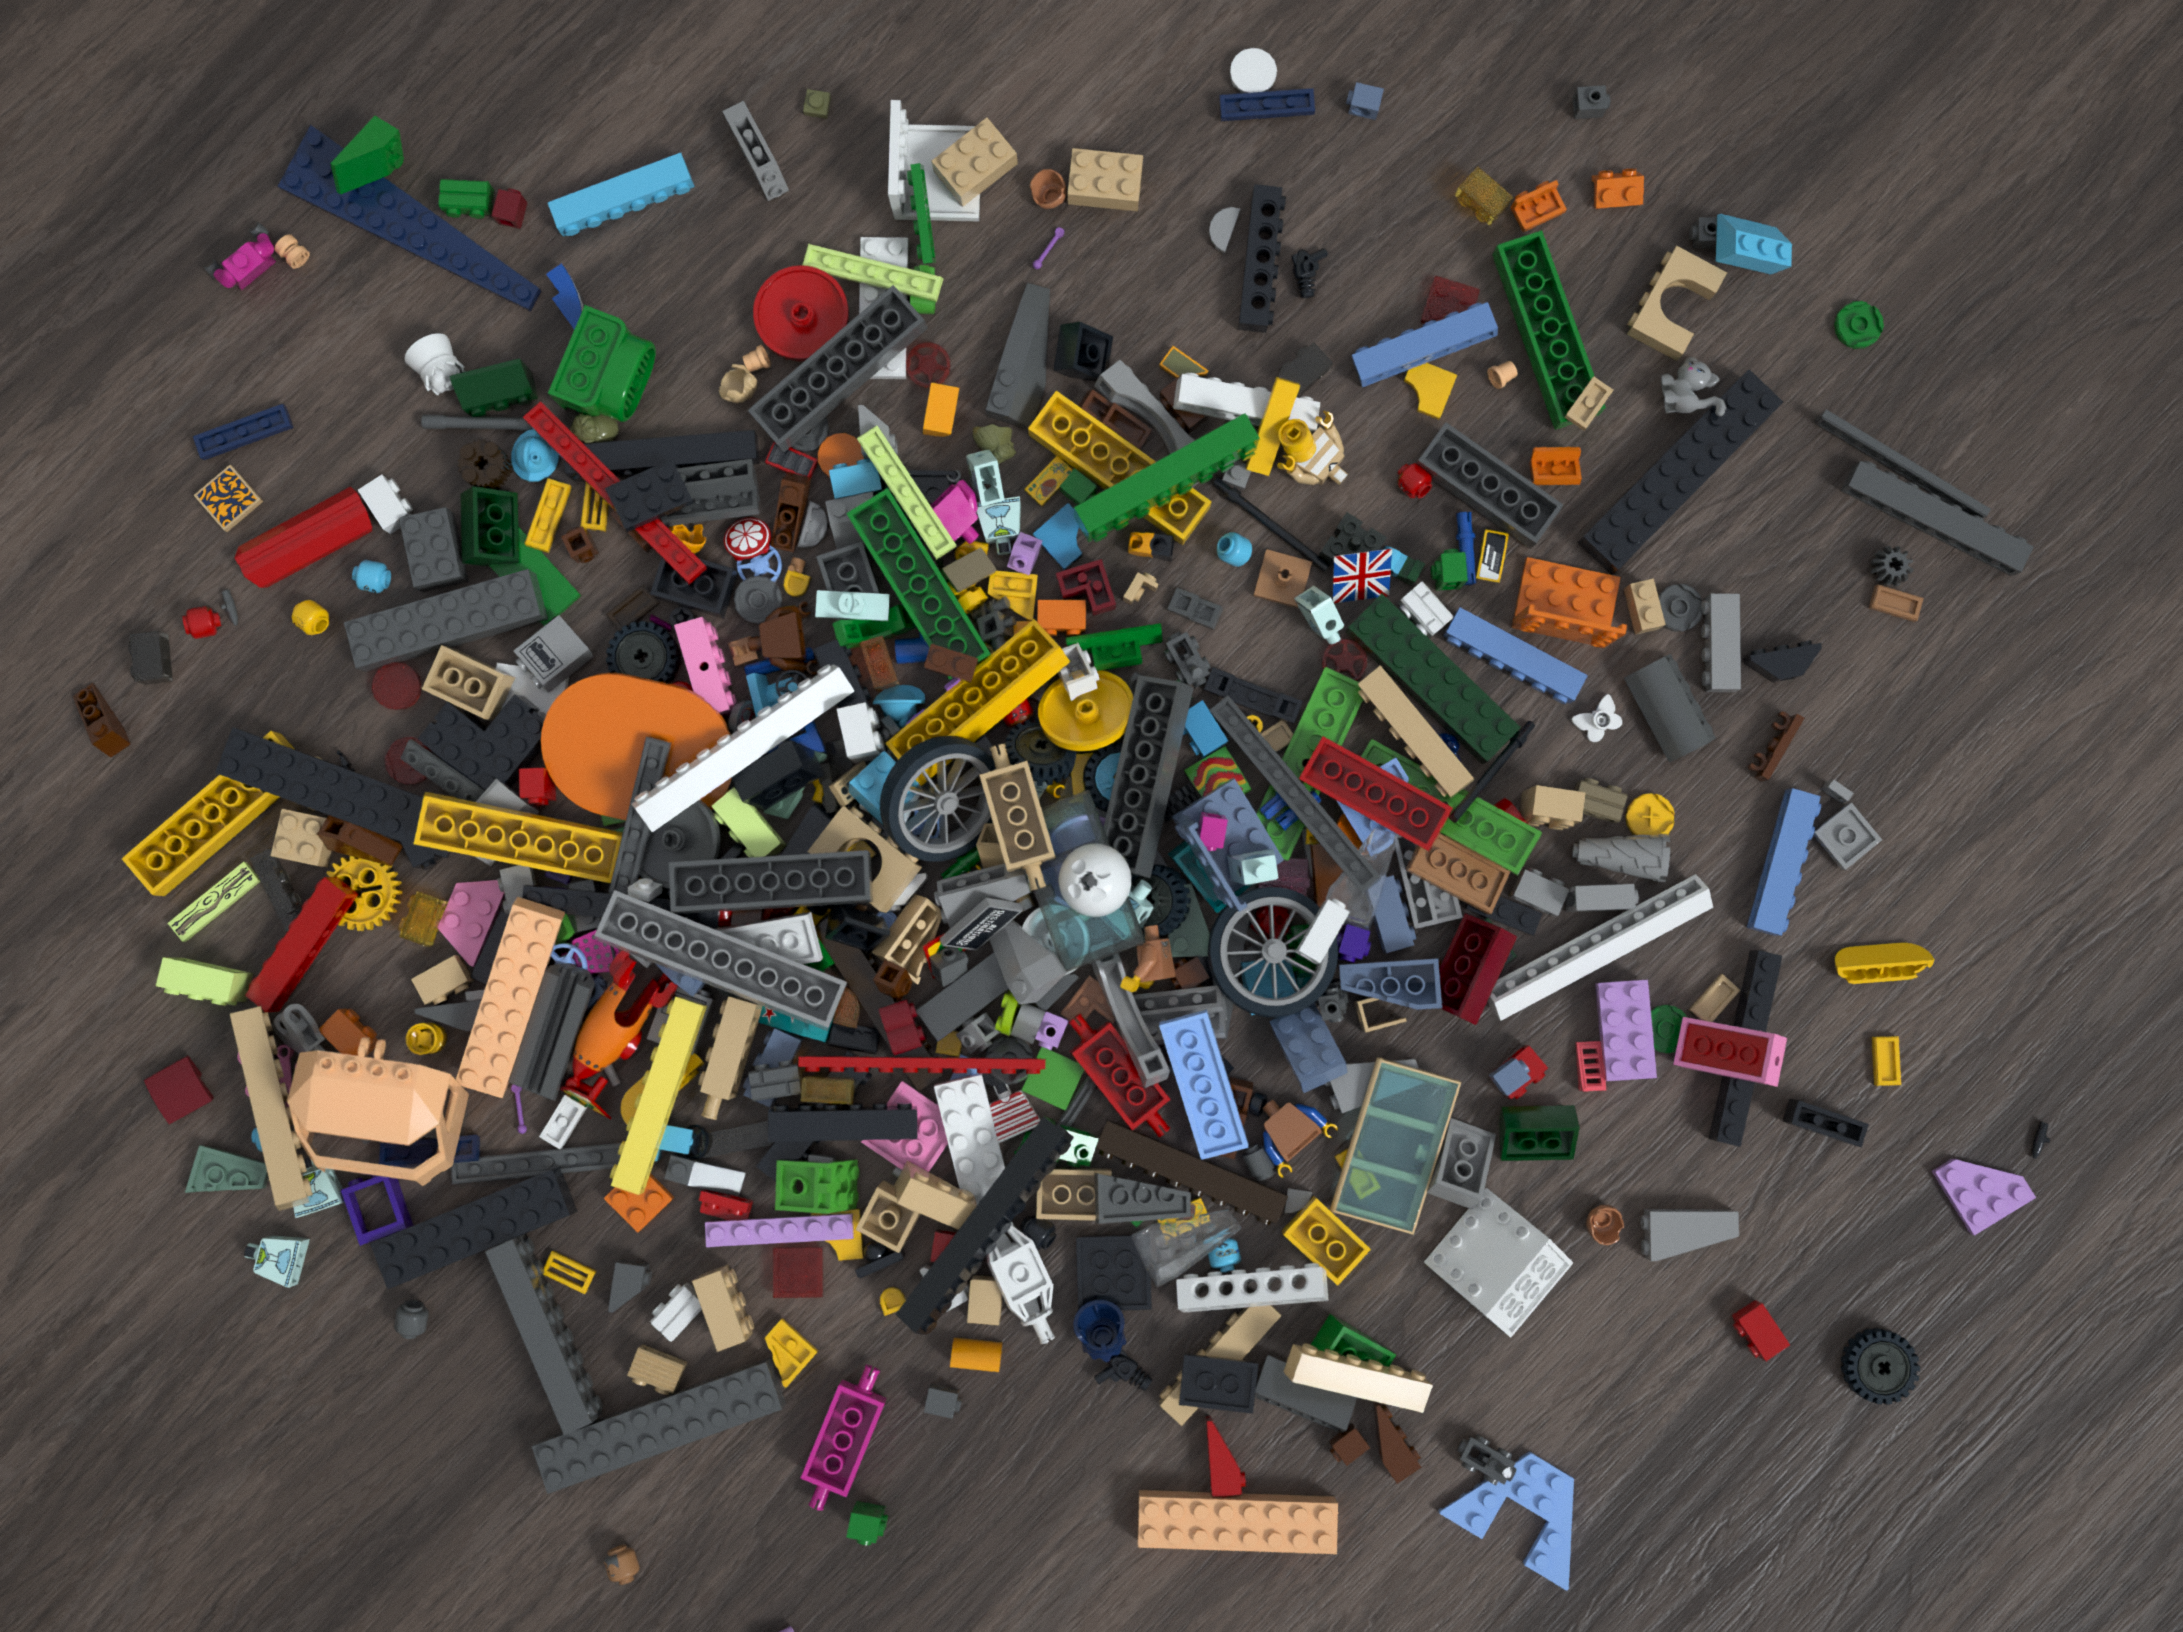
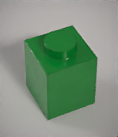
M1074 468L1060 485V492L1073 503L1079 505L1097 495L1095 494L1097 486Z

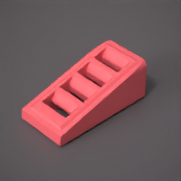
M1601 1041L1575 1042L1578 1090L1582 1092L1605 1091L1606 1080ZM1582 1049H1595V1053L1583 1054ZM1584 1059H1596V1063L1584 1064ZM1596 1068V1073L1585 1074V1069ZM1597 1078V1083L1586 1082V1079Z

